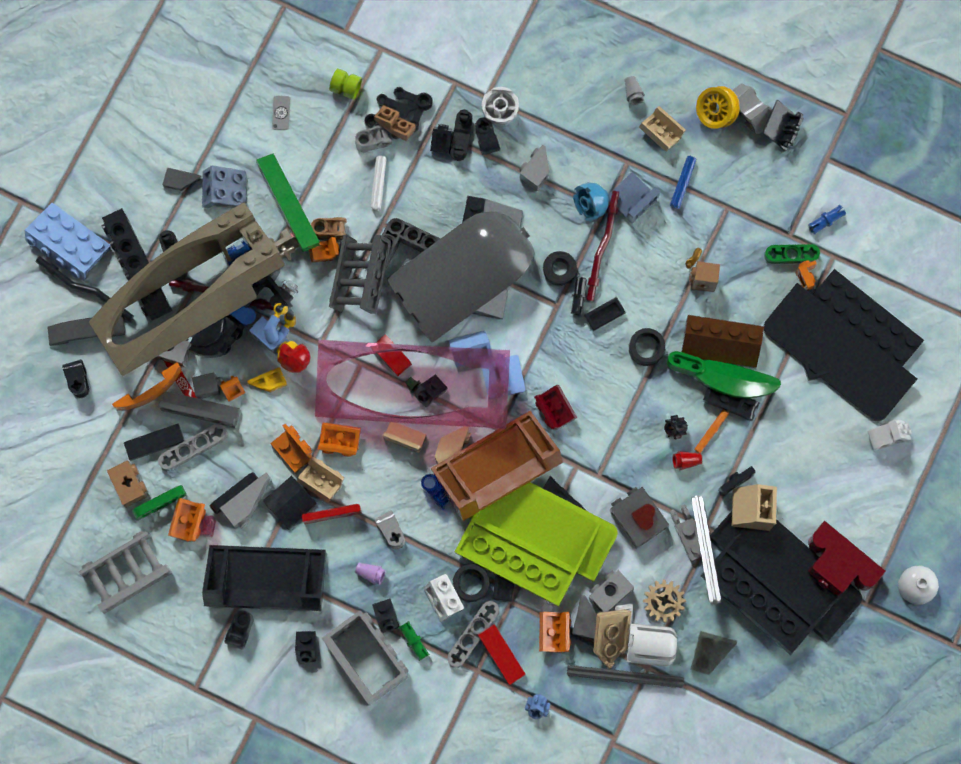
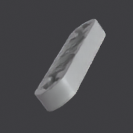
M215 424L162 453L158 463L166 471L173 470L223 442L227 438L228 432L223 425ZM216 429H219L220 431L223 430V432L221 433L222 436L220 438L218 436L212 437L214 441L212 443L206 435L209 433L210 436H213L214 434H216ZM201 437L207 440L206 446L202 448L197 447L196 441ZM181 448H189L190 453L187 457L180 456L179 451ZM174 452L176 453V456L180 459L178 462L176 459L171 460L170 466H167L166 464L163 465V463L165 462V457H168L169 459L175 457L172 454Z
M488 601L483 604L449 652L447 660L452 667H461L479 643L480 638L477 634L480 632L474 630V623L482 621L485 625V630L491 626L498 616L499 607L495 602ZM493 605L495 614H489L487 619H489L490 622L487 623V621L484 618L479 617V615L482 613V615L485 616V614L487 613V610L485 609L486 606L491 607ZM465 637L473 639V645L470 648L462 645V640ZM460 646L462 650L468 653L466 655L462 653L460 655L462 661L454 664L452 663L453 658L451 656L459 653L460 650L456 648Z

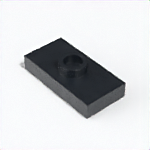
M750 466L740 474L735 472L728 478L730 481L722 485L718 491L722 496H725L734 488L755 475V469Z

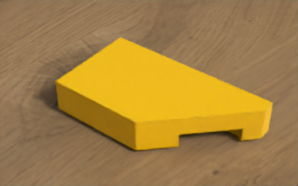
M280 367L247 380L249 385L267 392H273L287 385Z

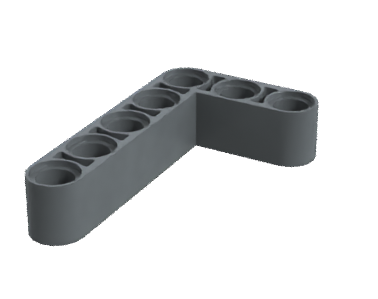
M399 218L391 219L382 233V236L393 244L389 250L386 268L400 242L422 253L427 249L425 247L427 242L435 243L441 238ZM394 226L401 227V230L398 232H393L391 229ZM410 234H417L418 238L410 240L408 236Z

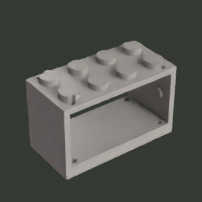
M360 610L322 637V640L366 702L371 705L408 678L406 673L409 671L402 661L397 662L394 658L397 654L391 645L386 646L383 641L386 638L379 628L374 630L372 627L374 622L367 612L363 614ZM360 620L364 621L379 642L378 646L381 650L384 649L401 673L391 682L385 683L373 695L334 642L335 638Z

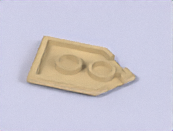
M616 610L597 614L594 653L608 669H611L620 654L623 655L628 649L631 620L630 610Z

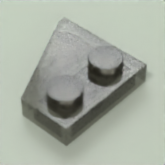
M700 631L690 670L710 675L737 644V641Z

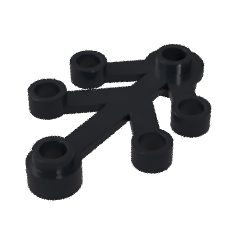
M402 87L394 89V97L398 100L405 98L412 101L409 104L390 99L385 94L377 96V104L379 106L387 105L394 108V110L400 112L399 118L406 120L409 112L416 109L413 119L409 121L417 124L414 132L419 130V121L423 112L429 110L433 105V99L428 93L415 95L405 91ZM402 91L403 94L398 96L396 95V92ZM385 98L386 100L385 102L381 103L379 102V99ZM422 100L427 101L425 105H422L420 102ZM368 114L365 117L364 123L367 129L379 125L374 120L375 114ZM374 121L375 125L370 126L369 122ZM391 133V136H392L394 139H399V137H397V136H395V135H393V134Z

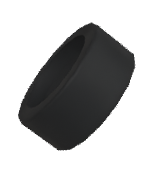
M642 328L631 337L628 346L629 354L637 364L652 366L663 357L665 340L657 330ZM644 336L652 337L658 344L657 353L650 358L641 357L636 351L637 341Z
M466 564L455 572L453 587L461 600L477 602L483 599L488 592L489 577L482 567L475 564ZM467 572L477 573L481 576L483 582L481 590L474 595L466 594L460 588V579Z

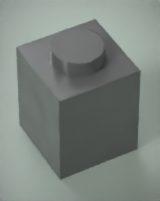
M214 372L192 377L195 396L198 399L220 395L221 378L217 377Z

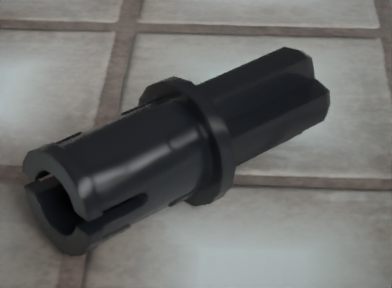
M584 277L576 278L571 314L583 315L584 300L587 298L585 296L587 279Z

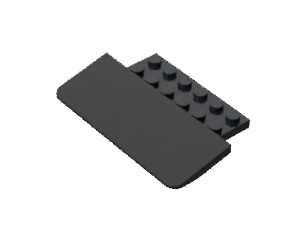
M836 269L828 275L813 294L799 283H796L764 322V332L802 363L813 362L808 367L815 374L824 371L831 372L820 378L875 421L884 420L918 379L903 366L923 343L924 339Z
M731 511L710 535L711 542L722 551L714 560L720 594L789 655L797 649L812 630L825 642H828L862 602L861 593L852 584L839 596L834 595L828 589L822 588L818 584V580L808 572L819 556L777 519L776 524L770 531L732 526ZM703 572L701 574V577L705 580V574Z

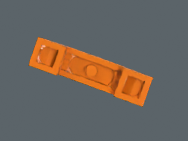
M178 362L161 372L165 378L163 381L134 399L129 394L114 402L112 404L117 411L130 410L152 402L172 386L182 368Z

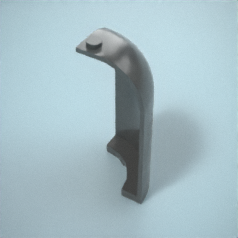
M479 213L465 220L387 278V281L395 294L399 295L403 301L402 304L410 315L414 313L412 316L417 321V325L430 342L433 343L515 283L525 273L534 253L533 246L528 240L530 235L524 227L520 229L512 218L503 213Z

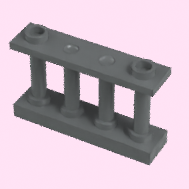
M347 234L343 235L332 293L329 299L330 308L337 312H342L344 305H360L362 310L370 314L377 313L391 245L390 240L382 235H375L373 243H357V240ZM355 250L371 251L370 260L353 261ZM351 268L368 269L366 279H349ZM347 287H364L362 297H346Z

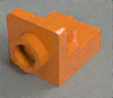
M807 260L802 262L795 272L801 286L807 291L812 290L815 285V278L809 271L815 268L817 265L816 261L810 262Z

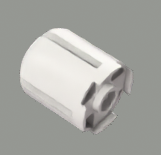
M644 624L630 625L627 662L667 667L675 661L677 634L674 629Z

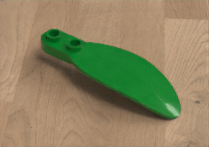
M679 351L671 352L667 359V365L671 370L695 377L705 386L732 397H763L774 393L781 386V381L776 377L730 363L702 360Z

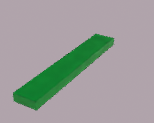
M274 153L256 159V163L301 251L304 252L320 246V242Z

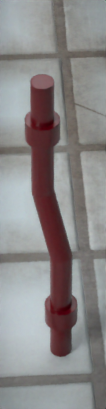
M612 191L610 205H608L606 212L608 217L605 233L594 256L591 277L588 278L587 301H594L596 287L599 286L600 279H598L601 259L612 236L615 215L618 214L619 207H617L620 193L618 191Z
M173 280L169 282L170 287L180 288L186 292L204 293L209 288V286L194 284L193 281ZM255 299L249 305L259 310H274V307L270 302H267V299Z

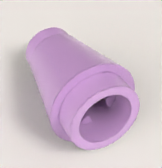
M358 563L355 573L376 585L383 582L386 570L382 569V566Z

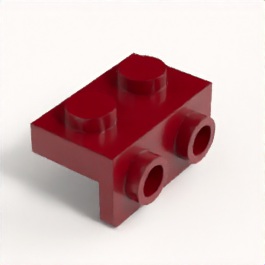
M555 385L541 395L534 396L536 407L543 413L546 425L552 430L560 429L577 418L560 385Z

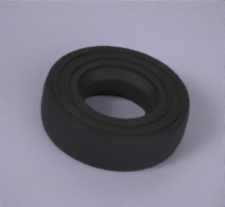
M564 251L551 253L543 263L544 276L554 285L568 284L574 279L577 272L575 259ZM561 261L567 265L565 274L557 275L553 272L552 267L556 262Z

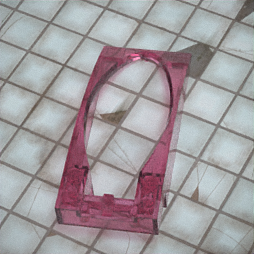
M318 340L315 416L381 422L506 429L510 350ZM406 351L435 355L455 361L468 368L489 369L488 407L466 405L464 408L429 416H399L382 413L357 405L334 393L327 384V374L334 366L342 362L375 353Z

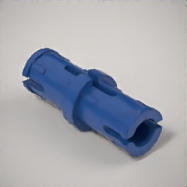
M838 205L828 213L824 212L820 218L808 224L809 230L815 227L811 232L816 234L826 226L830 227L834 221L846 215L845 210L839 212L843 207Z

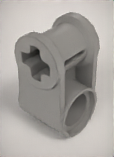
M381 125L361 130L355 136L356 148L360 152L384 148L392 144L387 130ZM361 139H367L368 143L361 144L359 141Z
M392 510L374 519L391 548L400 549L404 546L405 538ZM393 536L399 537L398 543L393 541Z

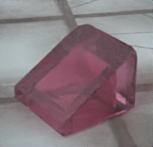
M205 516L201 520L200 536L213 537L216 524L214 516Z

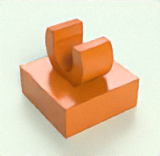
M230 376L231 380L227 382L221 381L220 387L228 402L246 393L237 376Z

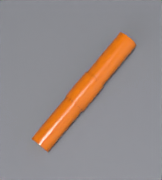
M723 409L694 448L697 453L703 451L727 418L729 413Z

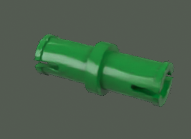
M410 621L399 627L408 642L406 644L408 647L411 646L419 661L430 655L420 640L422 639L421 636L416 634Z

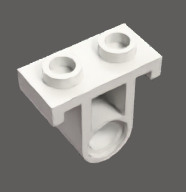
M900 420L890 421L888 424L868 431L874 450L902 441H909L912 434L909 424Z

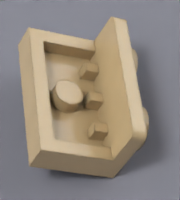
M660 106L639 126L642 131L666 152L680 141L686 131Z
M312 457L309 465L298 477L297 482L329 503L341 488L344 477L338 471L325 465L323 461Z

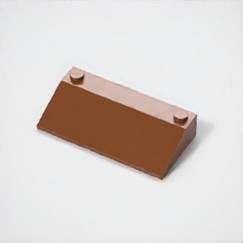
M529 411L433 466L431 470L452 506L464 521L562 464L563 460L559 448L532 412Z

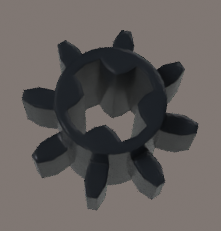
M673 415L670 419L665 420L664 430L668 437H674V440L681 439L682 435H687L688 424L684 417L679 418L678 415Z

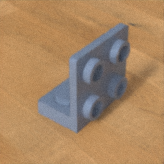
M213 165L203 171V208H210L215 204L238 206L243 202L246 204V171Z
M630 173L613 190L620 192L617 207H619L618 211L632 224L659 199L660 191L656 187L651 190L634 173ZM612 192L608 194V195H609V202H610V200H611Z

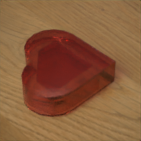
M645 504L631 514L641 529L649 530L652 528L655 508L652 505Z

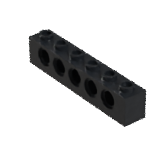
M121 208L102 217L104 224L101 226L106 235L110 234L112 240L109 243L113 251H118L120 256L117 259L121 267L126 268L128 273L125 276L129 281L148 265L149 261L126 213ZM118 230H124L122 235H115ZM126 246H132L129 252H123ZM134 262H140L137 268H131ZM162 288L141 299L143 303L141 309L145 317L149 316L152 321L172 311ZM149 295H156L153 301H147Z

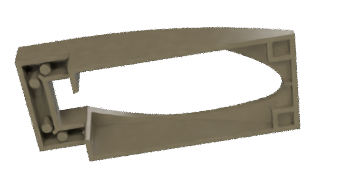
M243 202L190 233L156 257L124 284L101 307L89 323L120 374L124 376L255 300L257 296L252 284L283 267L285 264L279 250L271 239L269 240L255 220L252 212ZM243 238L251 251L235 259L228 269L189 306L161 325L128 343L121 345L113 343L112 336L115 326L126 307L220 253L223 254L227 262L231 261L226 246Z

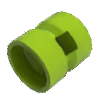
M337 68L332 76L329 91L336 94L343 92L344 97L355 100L361 88L362 77L355 74L348 76L346 71Z

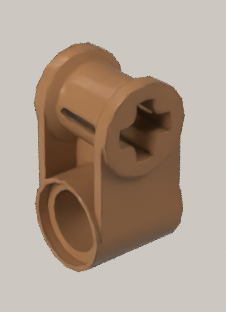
M343 217L316 218L312 221L311 226L313 230L317 226L325 228L322 232L314 230L319 240L330 239L331 237H335L336 240H343L347 219Z

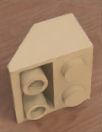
M757 484L734 488L732 526L770 531L776 524L777 487Z

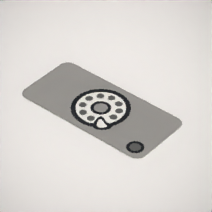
M274 96L272 128L287 130L289 129L290 97Z

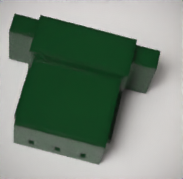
M410 377L405 383L410 388L409 391L412 392L421 382Z

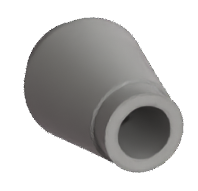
M635 76L627 77L625 79L626 99L630 105H638L644 101L643 97L645 94Z

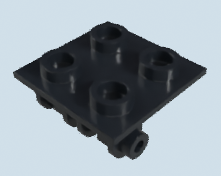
M776 100L763 133L784 151H787L794 144L793 142L798 135L796 131L800 130L798 126H801L804 115L800 112L794 114L779 100Z

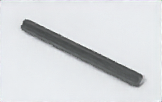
M573 665L567 667V675L573 677L677 688L684 686V677Z

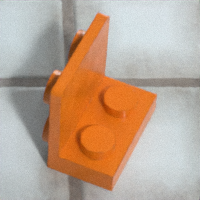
M285 423L282 425L285 432L270 444L294 473H297L310 462L313 451L305 440H299L301 437L292 425L288 427Z

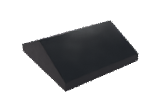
M292 475L263 500L266 506L288 530L302 518L303 514L308 513L317 505L314 499Z

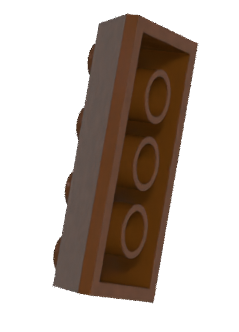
M688 315L681 352L702 360H713L757 368L764 326Z

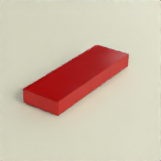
M353 504L306 513L302 515L304 524L362 514L360 504Z
M495 624L477 634L508 685L526 675Z

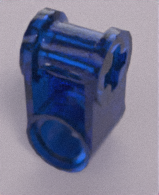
M426 474L421 479V487L433 502L444 510L449 499L445 496L440 500L445 495V492L435 475ZM427 479H432L435 482V486L427 488L424 482Z

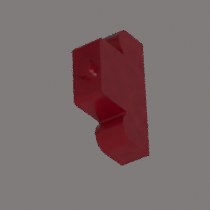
M825 520L808 540L809 548L816 553L821 552L820 557L808 572L818 580V584L822 588L830 590L836 596L843 593L853 580L858 589L862 591L869 590L886 572V570Z

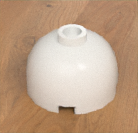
M495 87L484 95L482 112L492 124L498 126L507 125L518 114V98L509 88Z
M912 566L906 569L898 581V590L902 598L914 605H923L931 601L936 596L939 588L935 573L924 566Z

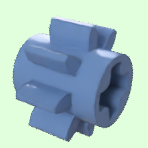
M536 694L533 698L528 697L525 710L528 711L530 717L540 719L542 716L547 717L550 703L547 702L545 696Z

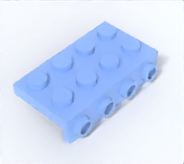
M51 203L25 229V240L29 245L40 249L44 256L52 258L59 267L66 268L74 278H79L82 281L86 279V274L111 249L109 243L54 203Z

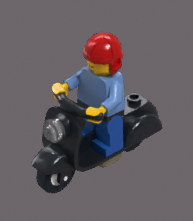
M280 268L252 284L256 296L265 287L269 288L274 294L270 298V304L274 307L275 314L271 315L269 321L253 309L247 308L251 304L249 302L191 336L192 340L190 341L189 351L204 358H217L226 355L231 350V345L235 340L241 338L243 330L246 328L257 340L277 356V362L281 364L282 368L291 373H299L305 370L310 363V352L304 344L298 345L296 342L289 341L286 338L290 331L289 327L296 325V317L291 310L293 306L291 301L294 298L293 295L298 293L296 289L298 286L290 279L288 281L283 280L282 286H278L275 280L280 273ZM285 314V324L277 330L276 326L280 321L279 317Z

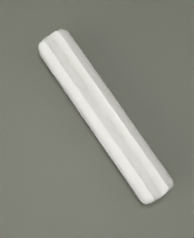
M377 156L370 207L376 211L381 209L386 157Z

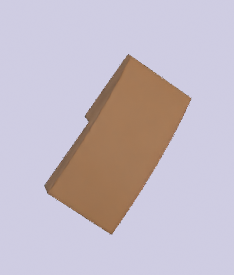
M383 105L374 116V120L393 135L407 141L415 131L416 125L399 118L400 112Z

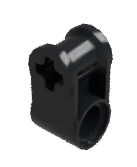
M486 117L479 118L475 123V132L482 156L500 151V145L492 123ZM481 125H484L486 130L483 131Z
M82 359L63 364V372L69 391L77 398L86 397L89 394L90 388Z
M244 610L235 613L225 637V644H234L242 650L245 648L254 620L251 613ZM242 614L248 616V622L245 625L239 623V617Z

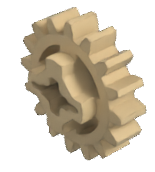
M665 579L662 580V584L655 581V587L649 585L648 589L650 592L644 593L648 597L643 600V603L648 604L644 610H650L649 617L655 615V621H658L660 618H662L663 623H666L667 618L674 621L673 615L679 617L681 614L678 610L685 609L681 605V603L686 602V599H681L684 591H678L679 585L673 587V581L669 584H666ZM665 588L664 592L660 594L654 593L658 589ZM672 592L676 595L677 601L673 600ZM664 596L667 597V601L670 603H666L665 606L661 605L662 601L659 600V598L662 599ZM651 600L656 603L657 611L653 608ZM668 608L674 609L671 613L663 614Z

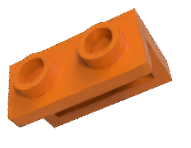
M323 422L318 450H322L323 453L327 454L338 452L347 457L356 455L359 448L361 428Z
M178 498L168 536L188 542H195L201 532V528H199L200 522L206 514L205 504Z
M540 612L539 652H569L571 646V639L569 637L571 618L569 612Z

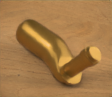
M696 248L692 257L685 262L688 269L699 260L702 254L701 248Z

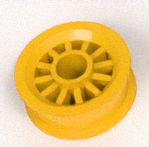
M724 86L705 89L699 95L696 103V112L699 120L706 127L712 129L723 128L733 124L740 110L738 97L730 88Z

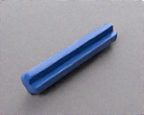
M687 156L671 200L670 206L679 209L697 160L693 156Z

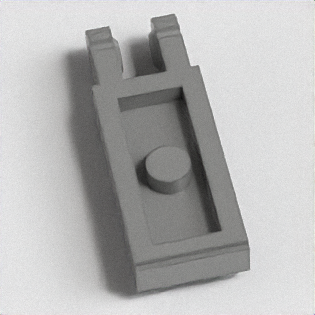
M684 504L681 506V511L686 521L680 523L678 514L674 509L670 511V514L690 561H694L701 557L695 521L691 518Z

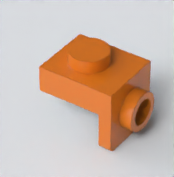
M331 237L328 241H319L320 246L309 249L311 263L332 261L339 255V245L336 243L335 237Z

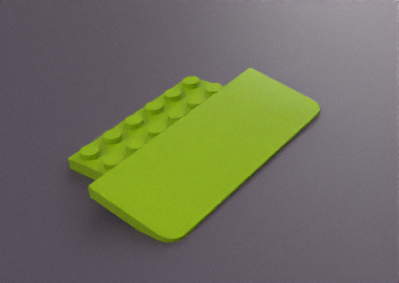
M529 482L469 517L471 521L454 553L559 607L576 574L592 582L595 581L617 538L618 531L613 524Z

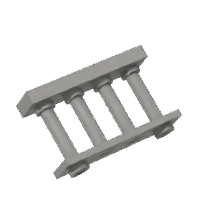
M147 531L136 533L131 541L94 563L90 561L84 564L82 570L78 571L83 577L89 575L102 598V603L98 604V607L104 614L172 574L169 566L159 564L146 541L151 538L150 533ZM137 545H140L153 567V572L147 576L142 574L129 551ZM120 555H123L136 578L135 583L130 586L125 584L112 561ZM106 565L119 588L118 593L113 596L108 594L95 571Z

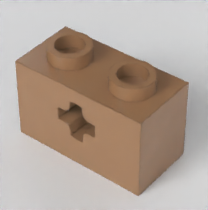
M697 261L696 267H692L689 277V283H692V290L715 292L719 279L720 264Z
M127 460L107 470L123 506L129 507L147 498L145 494L147 488L144 482L139 481L137 477L140 473L135 463L131 464ZM128 479H129L130 481H132V482H130V485H131L130 487L126 486V484H127V481H126V480H128Z

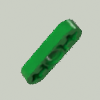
M814 244L771 245L767 247L764 258L770 264H794L807 260L812 262L818 260L820 249ZM801 249H803L802 253H808L809 250H812L813 253H816L813 256V258H810L809 254H804L803 257L800 258ZM771 250H774L775 254H781L782 250H784V259H781L782 255H776L775 259H773L772 255L768 254L771 253ZM788 250H795L797 257L795 259L789 258L787 256Z
M183 485L176 486L139 505L132 512L136 520L143 519L176 502L178 498L185 497L187 493Z

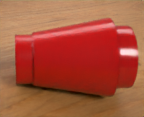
M678 451L673 454V466L675 469L684 470L701 465L702 455L701 453Z

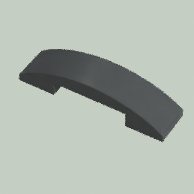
M120 316L112 337L125 335L123 316ZM92 318L77 319L48 326L49 345L67 344L69 341L98 337L89 323Z

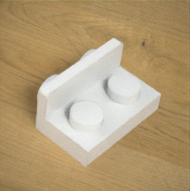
M447 574L431 580L423 587L441 622L464 609Z

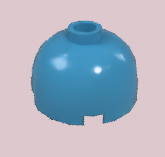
M588 182L574 189V191L576 190V194L573 195L575 207L580 215L584 213L587 217L585 218L586 221H593L605 214L608 209L609 195L603 187L597 183Z

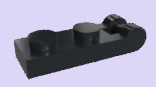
M709 387L703 398V402L741 416L749 421H753L755 417L754 411L758 409L760 404L751 398L728 396ZM743 403L748 405L747 411L741 409Z

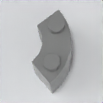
M741 83L732 90L739 100V113L746 120L744 124L759 135L764 130L772 109L759 100L756 96V91L751 86Z

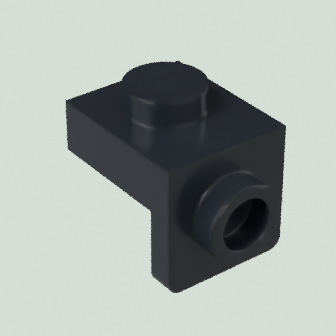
M435 374L423 382L414 395L427 408L433 400L445 393L448 387Z
M391 598L372 604L381 633L390 632L400 627Z
M296 631L295 655L297 662H316V631Z

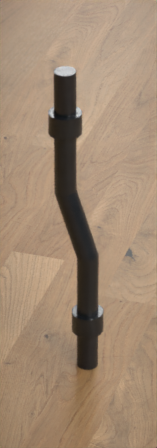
M41 256L36 259L35 262L43 267L47 274L51 277H56L70 289L95 295L104 303L110 299L109 296L98 288L73 282L60 272L56 265L48 263ZM124 309L121 315L129 322L134 317L126 309Z

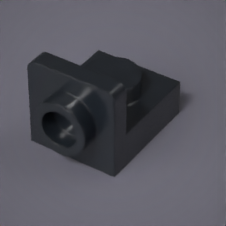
M438 124V127L434 126L430 151L449 153L453 129L449 128V125Z

